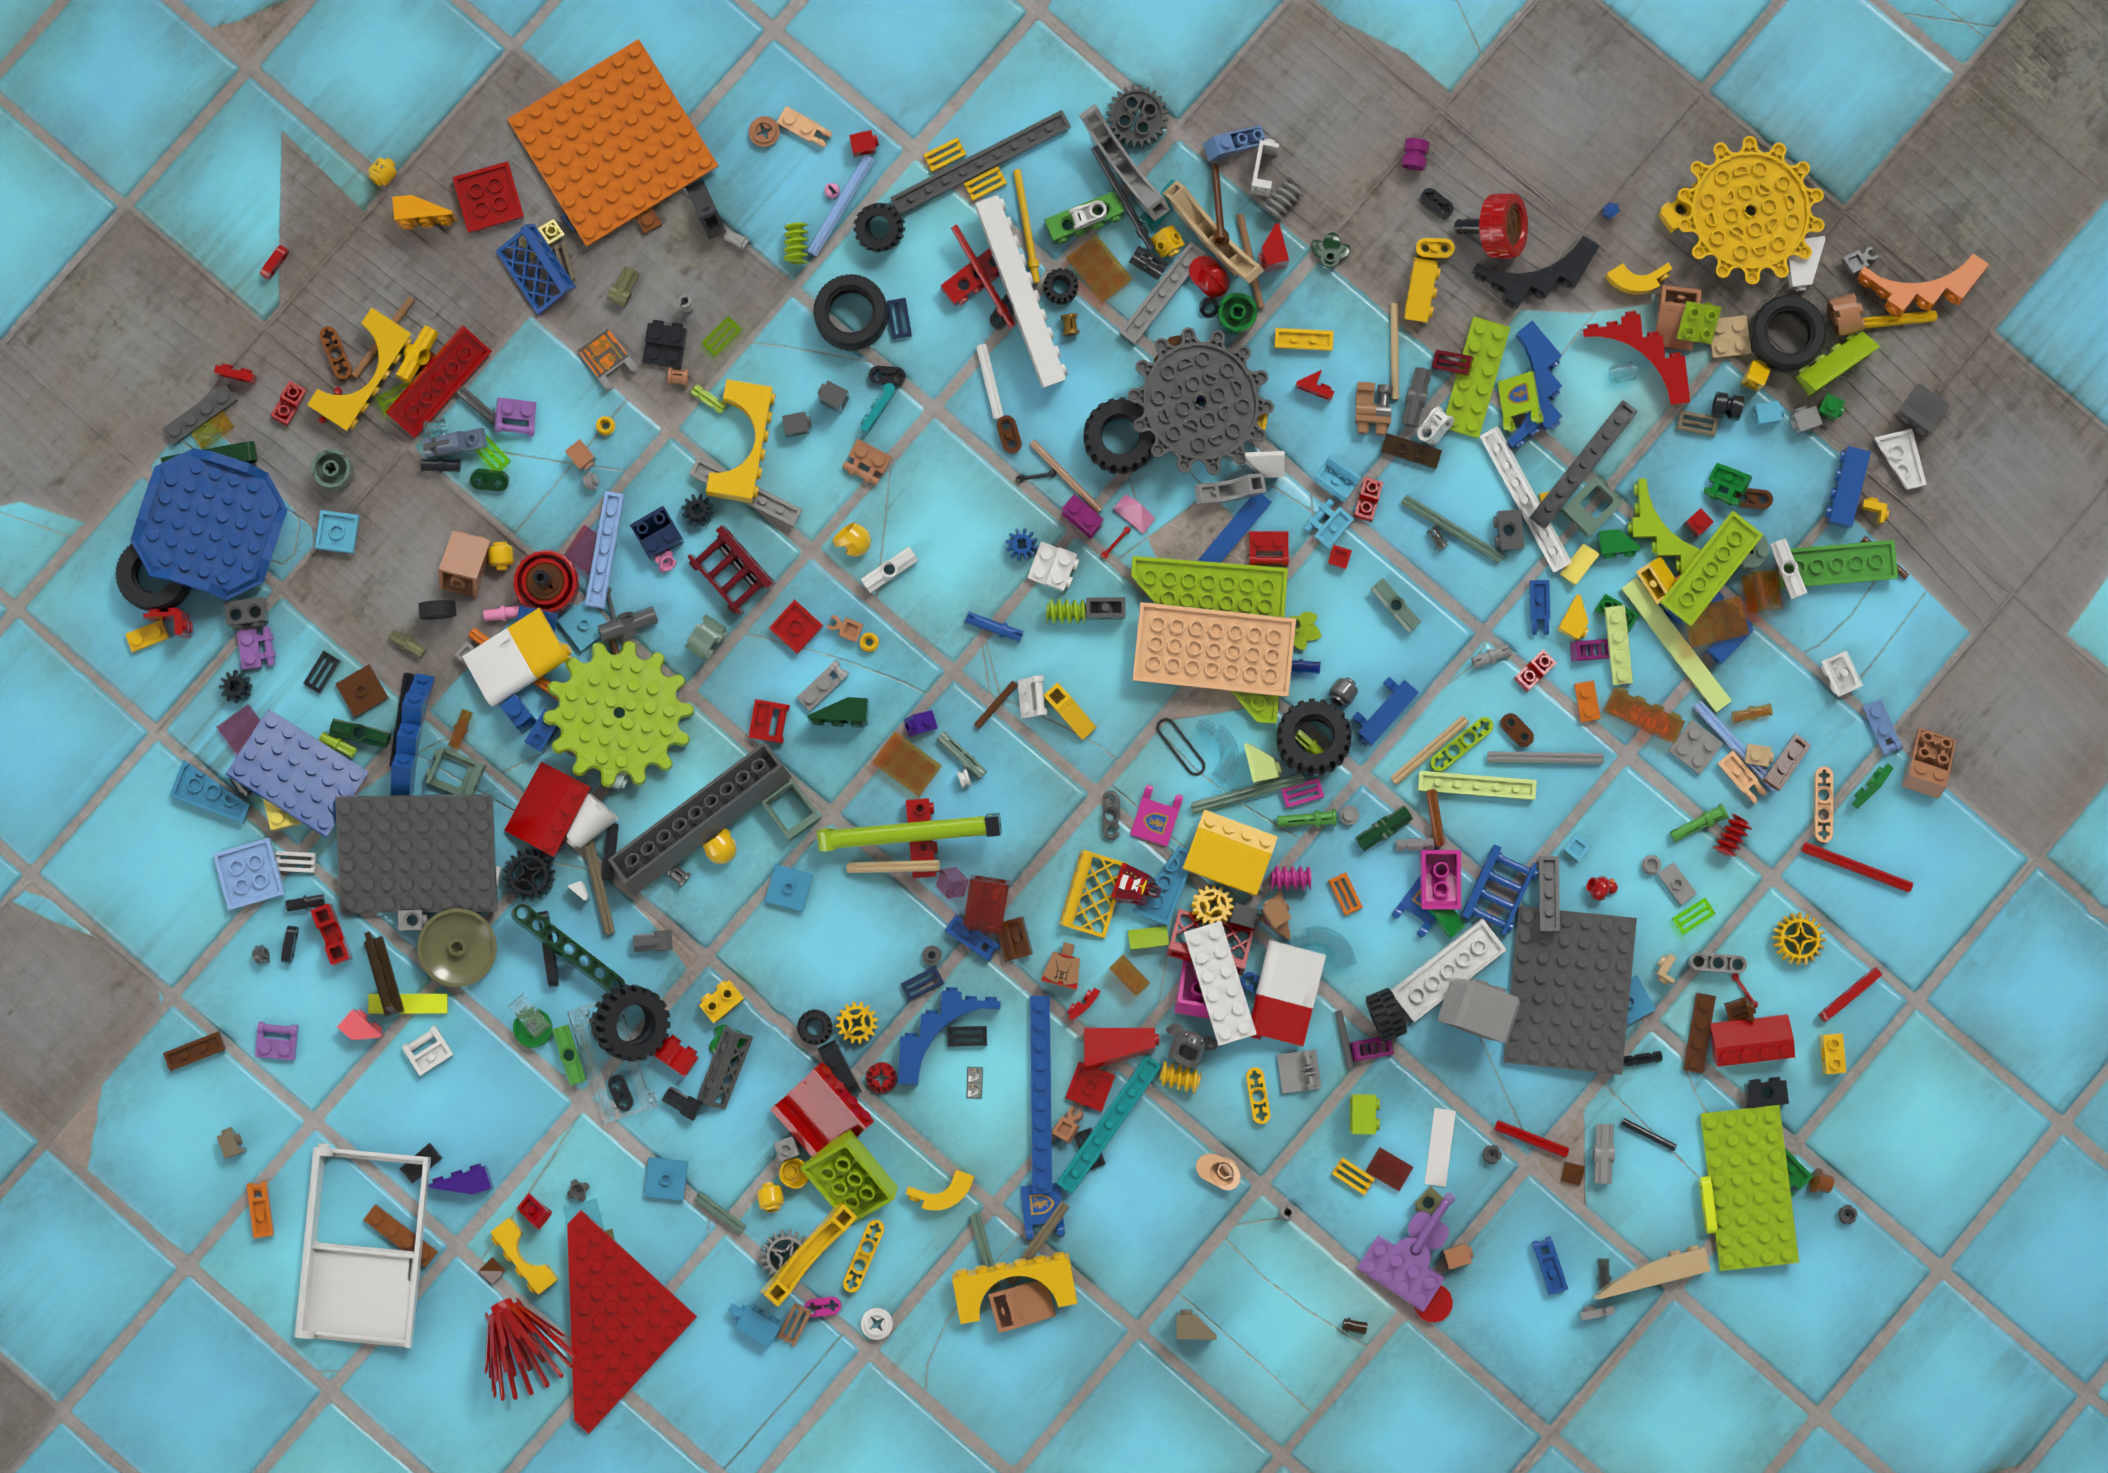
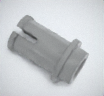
M729 229L724 237L725 241L736 245L739 250H746L750 243L747 236L743 237L732 231V229Z
M1284 1204L1280 1207L1279 1215L1281 1218L1289 1220L1294 1216L1295 1211L1291 1205ZM1286 1208L1290 1209V1214L1288 1216H1285L1284 1214Z

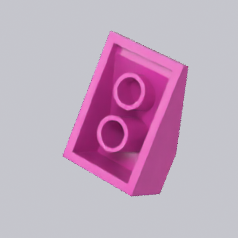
M1420 850L1421 909H1461V850Z
M1183 960L1174 1013L1210 1019L1193 963Z

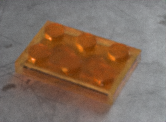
M1097 234L1066 257L1067 261L1102 304L1133 280Z
M1740 596L1709 603L1691 627L1686 624L1691 648L1750 634Z
M896 731L872 761L875 766L918 797L921 796L942 767L941 764Z

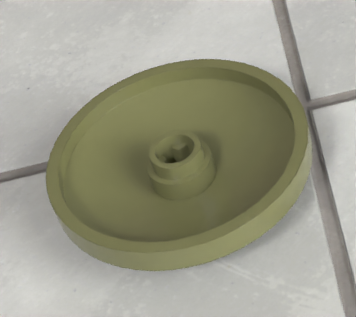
M452 908L441 911L428 920L420 932L417 951L423 969L432 979L446 986L463 987L479 981L489 972L496 958L497 941L492 927L481 915L468 909Z

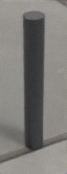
M1623 1118L1620 1124L1671 1151H1674L1677 1144L1626 1118Z

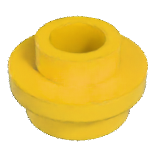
M603 416L596 422V429L603 436L611 435L615 430V422L611 417ZM604 423L609 424V428L606 430L602 428Z
M865 633L860 638V647L866 652H873L879 646V639L874 633ZM867 639L873 640V644L871 646L866 645Z

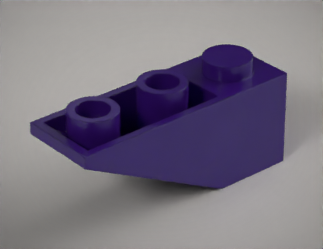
M481 1163L470 1166V1171L463 1173L461 1169L450 1173L451 1177L444 1179L443 1176L432 1179L433 1183L428 1184L429 1188L471 1195L494 1188L487 1165L481 1166Z

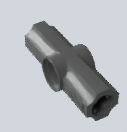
M1415 367L1411 387L1408 389L1405 400L1406 407L1401 424L1411 428H1418L1422 409L1425 407L1427 400V388L1432 371Z
M653 606L634 613H621L617 616V619L598 625L597 629L604 643L621 636H634L640 629L657 624L658 618Z

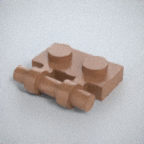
M857 439L848 455L855 461L853 464L845 461L842 468L853 476L855 474L863 478L864 482L877 486L880 479L875 477L874 474L876 471L884 474L892 456ZM862 463L869 467L870 470L866 472L858 467Z

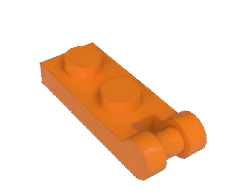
M261 1181L259 1184L247 1183L253 1238L275 1235L268 1181ZM261 1191L262 1197L255 1198V1192Z

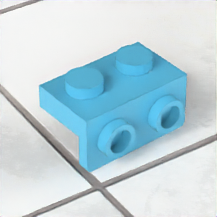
M1330 455L1313 480L1345 502L1360 481L1361 476Z

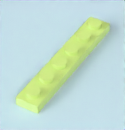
M1419 771L1418 791L1436 789L1439 793L1535 800L1537 780Z

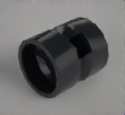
M1717 391L1713 400L1711 416L1720 418L1727 416V419L1739 421L1743 410L1744 396L1733 394L1729 397L1728 393Z

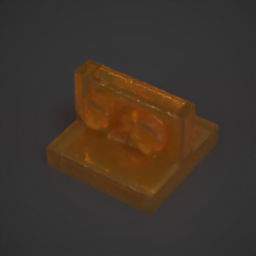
M1754 571L1749 575L1741 576L1749 615L1783 609L1776 571Z

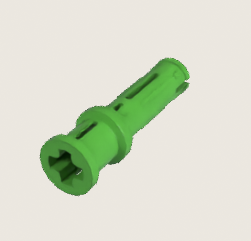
M1720 803L1718 807L1710 811H1704L1702 816L1670 831V835L1676 843L1707 826L1713 827L1715 823L1723 819H1729V816L1722 803Z
M1336 809L1324 812L1316 810L1311 814L1277 816L1278 828L1315 825L1318 828L1321 825L1332 824L1337 826Z

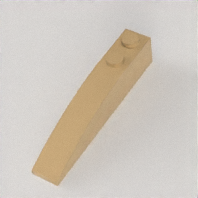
M1693 1245L1686 1247L1687 1251L1680 1252L1679 1249L1669 1251L1668 1256L1647 1262L1621 1275L1595 1293L1593 1298L1599 1300L1709 1272L1711 1269L1706 1249Z

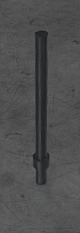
M1093 147L1091 151L1137 229L1135 232L1139 238H1142L1148 250L1153 249L1155 245L1148 235L1147 227L1143 226L1099 147Z

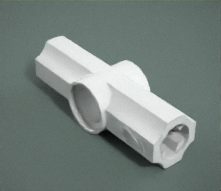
M1786 538L1770 544L1769 546L1779 568V574L1784 580L1790 598L1794 599L1807 594L1798 570V564L1793 558ZM1790 564L1793 567V573H1786L1783 568L1784 565Z
M908 547L890 560L885 561L880 567L863 577L861 581L869 593H872L888 581L895 579L901 572L919 560L911 548ZM888 565L895 567V572L891 575H887L884 572L885 567Z

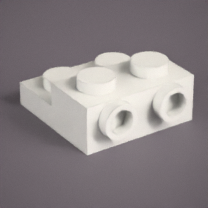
M1040 542L1027 579L1064 592L1065 588L1069 589L1073 578L1070 577L1072 569H1077L1080 559H1077V554Z

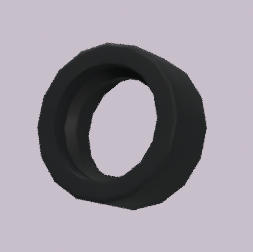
M432 600L418 604L420 619L434 620L457 616L455 600Z

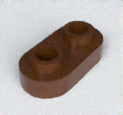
M1009 415L1000 417L997 421V430L1002 447L1008 454H1016L1022 447L1016 421ZM1009 423L1010 428L1004 429L1003 424ZM1009 442H1015L1016 446L1014 448H1010L1008 446Z
M1747 488L1744 494L1746 501H1741L1738 507L1765 510L1772 505L1773 496L1768 490ZM1737 493L1735 497L1740 499V496L1743 494ZM1760 497L1765 498L1764 504L1759 502Z
M1508 713L1501 718V729L1518 746L1527 747L1533 742V732L1517 715ZM1509 719L1514 721L1513 726H1508L1507 721ZM1523 733L1528 736L1525 741L1521 739V734Z

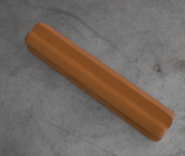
M1436 789L1426 790L1434 844L1435 846L1445 845L1437 791Z

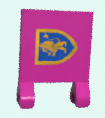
M1146 785L1130 835L1168 846L1183 796L1177 794L1171 807L1150 800L1153 786Z

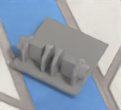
M1316 1049L1277 1054L1282 1094L1321 1089Z

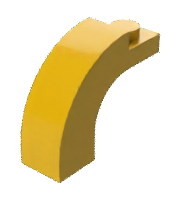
M956 1169L950 1186L943 1192L931 1194L908 1186L905 1194L909 1195L908 1199L918 1203L920 1199L924 1200L921 1207L923 1209H947L965 1197L975 1176Z

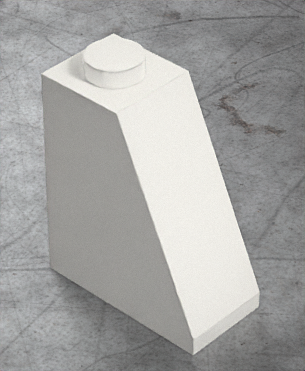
M1825 236L1805 238L1806 244L1812 249V255L1808 259H1801L1796 255H1791L1787 258V266L1789 268L1787 276L1790 290L1795 289L1796 292L1807 291V288L1812 285L1825 243Z

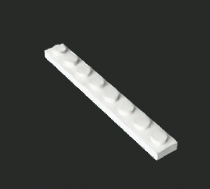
M1494 427L1481 435L1482 442L1518 508L1521 509L1522 515L1552 571L1557 572L1571 564L1572 561L1552 524L1549 523L1544 530L1529 518L1540 502L1499 427Z

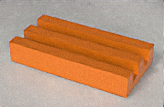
M1346 872L1328 880L1345 916L1363 908ZM1342 878L1345 879L1357 904L1356 907L1353 906L1341 881ZM1335 881H1337L1350 910L1346 909L1334 884Z

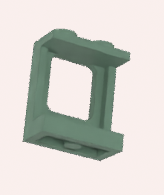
M1596 476L1561 510L1587 538L1623 504L1621 496L1615 491L1611 492L1607 488V482L1601 477L1597 478ZM1595 487L1612 502L1598 518H1594L1581 505V501Z
M441 746L440 750L437 749L434 753L432 768L429 767L425 774L426 783L454 795L475 794L487 765ZM444 758L452 759L468 767L461 786L456 787L437 779L436 775Z

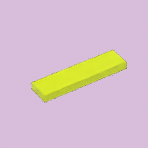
M368 994V1014H384L379 994ZM400 994L405 1011L398 1014H448V994Z

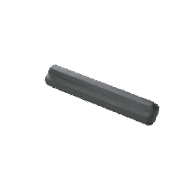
M461 386L456 394L494 426L495 413L464 386Z

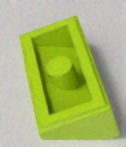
M1167 926L1128 930L1130 950L1169 945Z

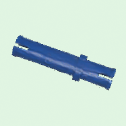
M970 611L968 612L965 623L998 634L1001 638L1006 637L1020 643L1024 633L1023 630L1010 627L1005 622L1002 624Z

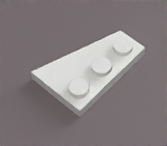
M1912 429L1873 438L1906 490L1927 485Z

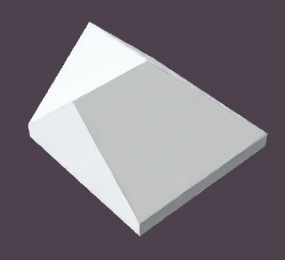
M1284 451L1245 453V459L1247 460L1245 464L1256 474L1263 473L1264 480L1266 478L1284 477Z

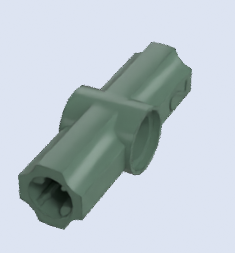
M1384 578L1370 589L1387 608L1388 613L1394 616L1408 634L1421 623L1418 617L1405 604L1404 599L1398 596ZM1398 601L1401 609L1398 611L1393 610L1391 602Z

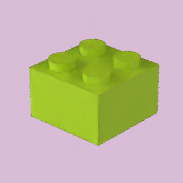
M1350 1094V1134H1376V1130H1380V1119L1376 1118V1110H1380V1099L1376 1098L1375 1094Z

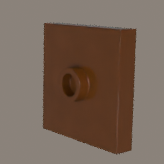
M370 664L335 683L355 718L389 699Z

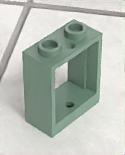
M793 779L785 782L780 786V789L769 794L761 802L789 841L821 819ZM791 788H794L812 814L790 830H787L769 804Z

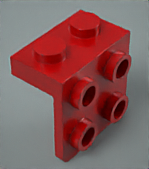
M168 608V612L160 611V609H150L148 613H143V618L149 621L174 620L175 635L183 639L191 638V633L194 632L190 615L185 613L184 610H180V608Z

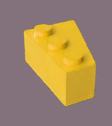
M1413 257V268L1410 274L1404 319L1428 323V318H1432L1434 307L1431 306V300L1436 298L1437 287H1434L1435 279L1439 280L1441 268H1437L1436 260Z

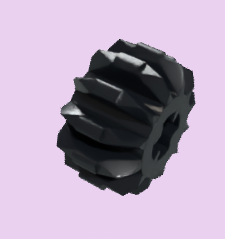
M692 494L691 498L693 501L690 502L686 498L685 502L688 506H681L686 511L682 513V517H688L686 520L688 524L693 521L694 527H697L698 521H700L703 527L705 526L704 519L707 522H711L708 515L712 516L714 512L709 509H712L714 505L713 503L708 504L710 501L708 497L703 500V495L699 494L698 499H696L695 495ZM696 506H700L701 510H703L702 513L699 512V515H696L693 511L694 508L697 509Z
M233 670V676L227 672L226 676L228 679H220L225 683L224 685H219V689L224 690L221 696H227L226 701L228 702L233 699L234 703H238L239 697L242 701H246L244 694L251 695L247 688H253L252 684H247L251 678L245 677V672L243 671L238 675V671ZM234 683L240 684L237 686V691L233 689Z

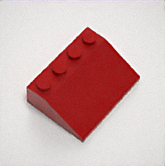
M541 761L504 831L553 857H557L567 839L566 834L586 796L591 794L593 788Z

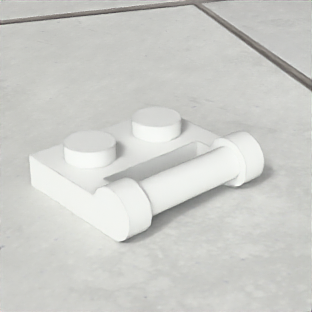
M1043 675L1018 680L1021 719L1047 715V709L1044 706Z
M436 1025L432 1026L430 1031L413 1042L402 1046L419 1076H422L454 1055ZM433 1037L436 1038V1043L414 1055L413 1050Z

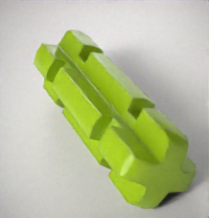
M699 385L693 387L691 391L693 396L699 397V400L709 407H714V410L719 414L724 412L727 407L724 402H719L718 398L708 391H703V388Z

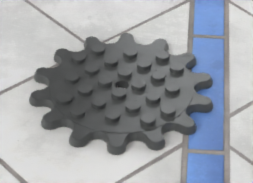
M1187 327L1182 330L1180 345L1172 346L1166 339L1159 338L1154 344L1158 352L1157 361L1151 363L1146 360H1139L1136 363L1135 369L1144 377L1145 383L1141 388H1132L1128 392V399L1133 403L1140 404L1144 409V413L1134 421L1133 427L1139 433L1150 431L1155 435V443L1151 447V453L1154 457L1159 458L1166 452H1174L1178 457L1177 468L1180 472L1186 473L1191 469L1195 461H1202L1209 474L1217 475L1221 470L1220 462L1223 457L1228 456L1237 464H1244L1247 461L1245 459L1244 443L1247 440H1254L1260 443L1266 439V432L1258 425L1257 419L1261 414H1270L1274 410V404L1270 400L1261 398L1258 394L1259 387L1268 381V374L1264 370L1250 371L1247 368L1246 362L1251 355V350L1248 346L1242 345L1235 351H1229L1224 345L1225 335L1222 331H1213L1207 342H1201L1197 339L1194 329ZM1197 397H1202L1205 400L1203 407L1195 404Z

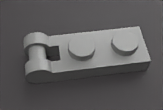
M837 660L832 662L824 672L797 696V699L810 712L849 675L846 670L839 666L840 663ZM833 671L838 675L835 680L830 676Z

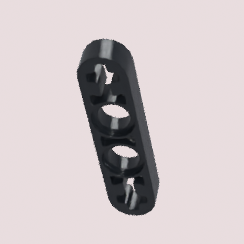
M548 910L538 912V914L550 922ZM550 932L548 935V939L550 942L554 943L552 932ZM542 943L549 988L559 986V976L555 952Z

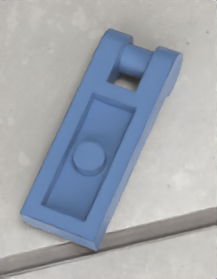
M1879 699L1863 706L1862 709L1883 756L1886 757L1895 750H1902V743L1896 734L1882 700ZM1890 738L1892 743L1887 745L1885 739Z

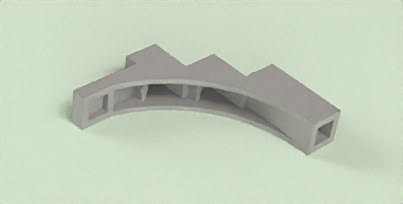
M1093 104L1081 113L1079 117L1090 135L1091 142L1094 147H1099L1114 175L1126 186L1132 199L1154 221L1167 213L1170 208L1164 197L1147 180L1109 128L1099 108Z

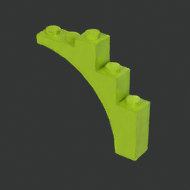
M1639 478L1636 484H1633V494L1637 495V503H1634V514L1637 517H1632L1630 523H1627V534H1631V539L1654 538V541L1651 542V552L1655 553V558L1660 556L1678 557V560L1675 561V569L1679 571L1680 576L1701 549L1684 542L1667 528L1653 507L1648 492L1647 478Z

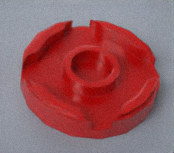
M1441 1285L1424 1312L1415 1306L1414 1309L1418 1316L1427 1322L1436 1323L1443 1321L1449 1316L1453 1307L1451 1293L1446 1287Z

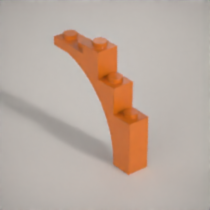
M1973 253L1962 266L1942 278L1922 283L1891 281L1879 277L1864 266L1857 280H1859L1862 286L1875 291L1878 297L1886 299L1887 302L1884 307L1891 315L1901 318L1913 301L1921 309H1926L1930 312L1942 295H1944L1949 302L1956 303L1959 306L1986 272L1989 264Z

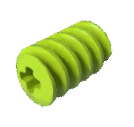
M794 222L784 226V229L788 231L784 233V237L787 238L784 241V245L788 246L784 248V253L787 254L783 257L784 261L791 264H808L802 258L808 256L807 253L803 252V250L808 249V246L803 245V242L809 241V239L803 237V235L809 233V231L803 229V227L809 226V224Z
M1052 599L1049 600L1046 610V623H1048L1050 618H1052L1053 623H1056L1057 618H1059L1061 624H1063L1065 618H1067L1068 623L1071 624L1073 618H1075L1076 624H1079L1081 619H1083L1085 624L1086 605L1083 599H1081L1079 605H1077L1076 599H1073L1071 605L1068 599H1065L1064 604L1061 603L1060 599H1057L1056 604H1054Z

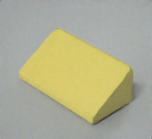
M1583 543L1570 559L1572 563L1564 567L1560 575L1575 586L1600 554Z

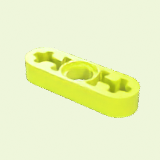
M1699 1177L1706 1234L1717 1233L1711 1177Z

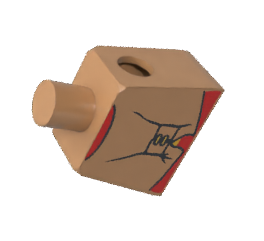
M1063 942L1061 953L1053 951L1042 975V982L1077 990L1080 958L1072 956L1074 944Z

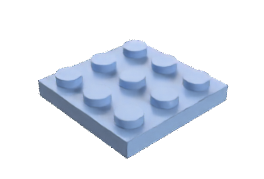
M265 838L213 854L229 911L286 894L271 838Z

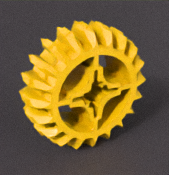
M1801 912L1797 913V918L1794 913H1790V920L1784 916V923L1777 922L1780 929H1773L1775 933H1778V936H1772L1773 940L1778 939V943H1774L1773 947H1780L1776 954L1783 952L1784 954L1781 959L1785 960L1789 957V964H1792L1794 959L1796 965H1800L1801 959L1804 965L1808 964V958L1810 961H1815L1813 954L1820 956L1821 953L1817 948L1824 949L1820 942L1826 941V938H1820V935L1824 934L1825 931H1818V928L1822 926L1821 923L1814 925L1816 918L1813 917L1808 921L1809 914H1805L1804 918H1802ZM1796 923L1794 933L1792 935H1784L1786 929L1791 924ZM1802 923L1810 928L1813 936L1805 934ZM1800 934V937L1802 936L1803 938H1806L1808 940L1800 941L1798 944V941H1795V939L1790 938L1796 937ZM1784 941L1793 944L1795 954L1787 949ZM1813 942L1811 949L1801 955L1805 943Z

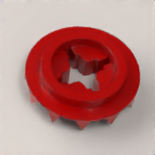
M875 1063L866 1073L867 1085L876 1093H887L895 1087L897 1073L888 1063ZM881 1069L884 1076L890 1077V1079L883 1081L882 1087H880L879 1080L873 1079V1077L879 1076Z

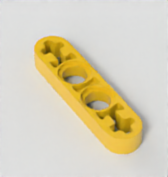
M880 1220L870 1221L865 1229L843 1281V1287L848 1292H856L863 1282L884 1233L885 1227ZM876 1223L879 1224L881 1232H876L874 1238H878L877 1242L872 1238H866V1234L871 1236L873 1231L870 1226ZM865 1241H870L873 1244V1250L869 1253L862 1249V1244ZM858 1259L863 1260L866 1264L865 1269L862 1271H858L854 1267V1263ZM851 1270L856 1274H862L861 1278L857 1276L855 1283L858 1285L857 1287L853 1286L852 1289L848 1288L849 1284L846 1283L847 1280L853 1278L854 1274H850Z

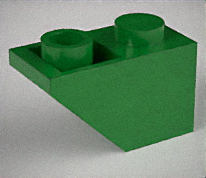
M1619 529L1604 530L1597 533L1599 556H1605V559L1617 558L1616 555L1624 554V557L1636 556V552L1641 550L1640 545Z

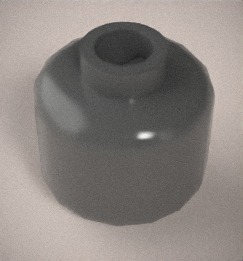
M1348 677L1346 679H1337L1329 690L1332 703L1339 707L1349 706L1358 694L1355 681Z

